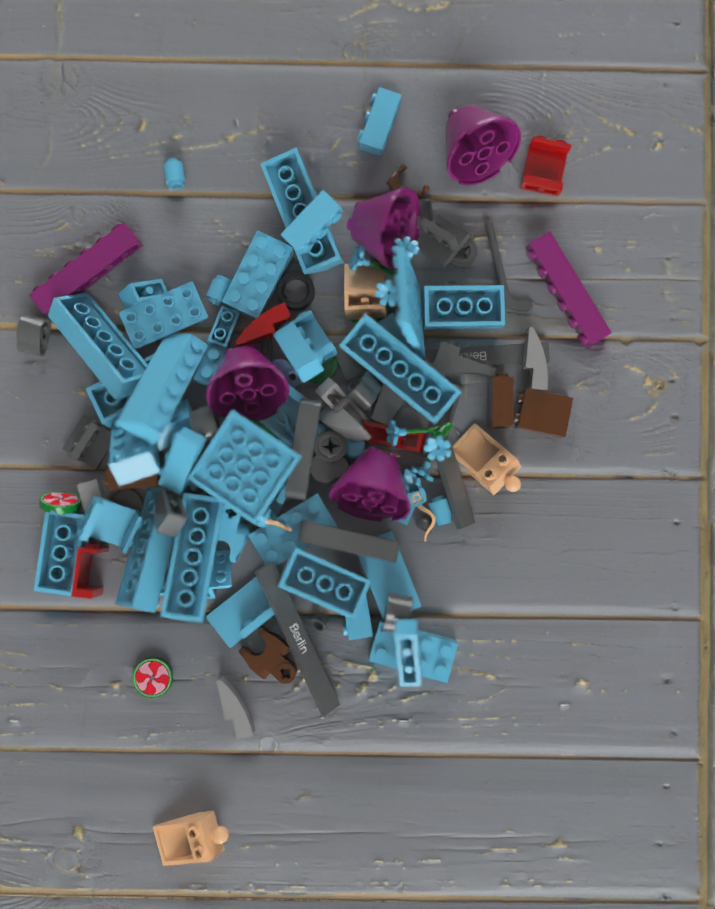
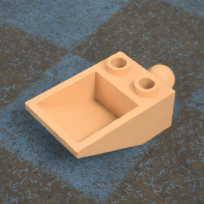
M373 262L384 267L380 262ZM344 264L346 320L359 319V322L365 314L371 319L386 318V305L382 306L380 304L382 298L375 296V292L379 290L376 287L377 284L381 282L385 284L383 271L362 264L354 271L349 269V264Z
M474 423L452 446L457 462L491 494L495 495L504 485L511 492H515L521 487L520 479L513 476L521 468L518 459L477 424Z
M214 811L198 812L153 826L163 866L211 862L225 850L223 843L229 837L228 829L224 826H218Z

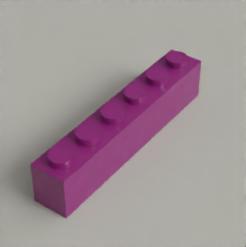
M125 222L117 224L108 235L98 238L95 245L84 249L78 258L67 262L61 271L50 275L48 281L36 286L29 296L41 312L48 316L54 298L84 292L143 245Z
M549 231L530 242L526 247V254L531 261L535 262L536 270L541 278L544 277L547 282V289L550 294L555 295L558 300L557 305L562 312L564 311L568 317V324L572 329L575 328L578 333L577 338L579 342L588 348L610 335L612 332L552 233Z

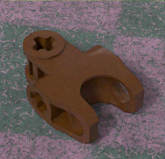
M261 626L257 632L265 641V651L254 653L248 647L243 646L238 652L247 662L249 668L260 678L266 679L271 673L283 684L292 682L297 674V666L286 656L291 651L288 643L279 635ZM287 668L291 670L289 674L283 675V671Z

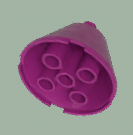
M475 104L454 109L448 115L449 119L445 127L446 166L452 180L466 186L483 183L501 172L500 168L507 161L510 163L515 157L521 143V131L512 119L479 108Z
M404 187L363 202L358 201L355 204L352 217L347 221V229L350 230L352 239L357 244L364 246L369 254L390 270L397 271L393 259L397 254L392 251V247L396 246L395 239L400 238L403 241V238L408 236L410 237V242L418 240L420 228H417V216L421 217L418 196L413 189Z
M254 345L239 346L226 350L225 356L211 378L206 391L207 403L217 416L227 417L231 410L234 409L247 419L256 421L264 420L277 413V409L286 403L289 396V386L284 374L258 351Z
M374 447L367 448V451L362 452L331 488L329 495L331 502L335 501L338 503V508L347 514L371 521L382 522L383 518H392V521H397L407 517L410 513L411 504L397 461L398 456L393 453L381 452Z

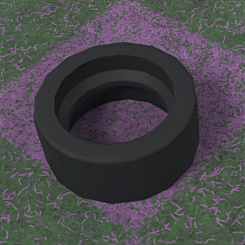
M293 271L286 273L277 284L279 301L281 303L285 302L289 310H304L314 300L315 289L313 282L308 275H304L302 272ZM293 280L304 282L308 290L306 298L298 303L289 301L284 294L286 285Z

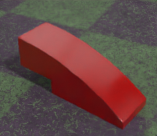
M286 303L277 305L256 318L238 337L236 347L252 345L273 337L275 327L291 320Z
M364 421L363 428L372 438L361 441L422 453L425 433L406 434V436H399L397 445L391 446V442H387L389 434L386 432V427H389L388 425Z

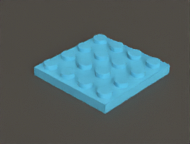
M405 246L397 247V256H394L393 259L395 269H398V274L395 275V284L397 288L399 287V293H396V302L400 306V312H397L398 324L402 326L403 335L406 334V340L408 344L410 343L411 351L419 358H425L420 285Z
M232 409L188 479L256 525L302 456Z

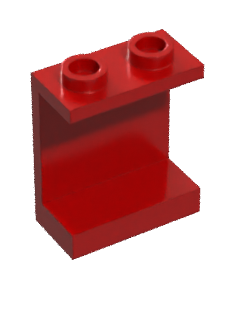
M533 136L529 143L520 189L558 197L563 189L564 183H562L567 154L572 144H567L563 140H548L545 136Z
M98 542L85 543V546L78 547L71 597L93 599L103 595L104 587L88 585L92 553L108 552L109 547H103V543Z

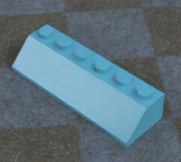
M297 147L260 163L285 228L317 196ZM330 226L327 228V233L313 243L314 246L308 253L300 255L295 250L304 275L326 271L344 263Z
M88 292L54 298L48 317L115 400L131 396L148 364Z
M366 314L339 345L343 351L434 425L438 423L461 393L458 388Z
M174 333L164 337L119 416L116 425L153 446L163 435L208 344L192 334Z
M163 486L150 487L146 490L140 511L143 517V524L134 535L135 541L129 551L115 602L117 606L155 613L159 605V595L165 583L164 576L166 568L170 564V553L175 541V536L158 533L153 519L159 489Z
M184 493L182 502L187 520L175 536L161 617L203 622L224 503L215 497Z

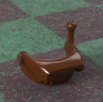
M401 165L387 181L386 184L390 186L389 189H392V191L402 188L398 175L407 169L406 165ZM424 185L423 190L420 193H416L419 199L423 198L424 194L429 191L430 187L428 185Z

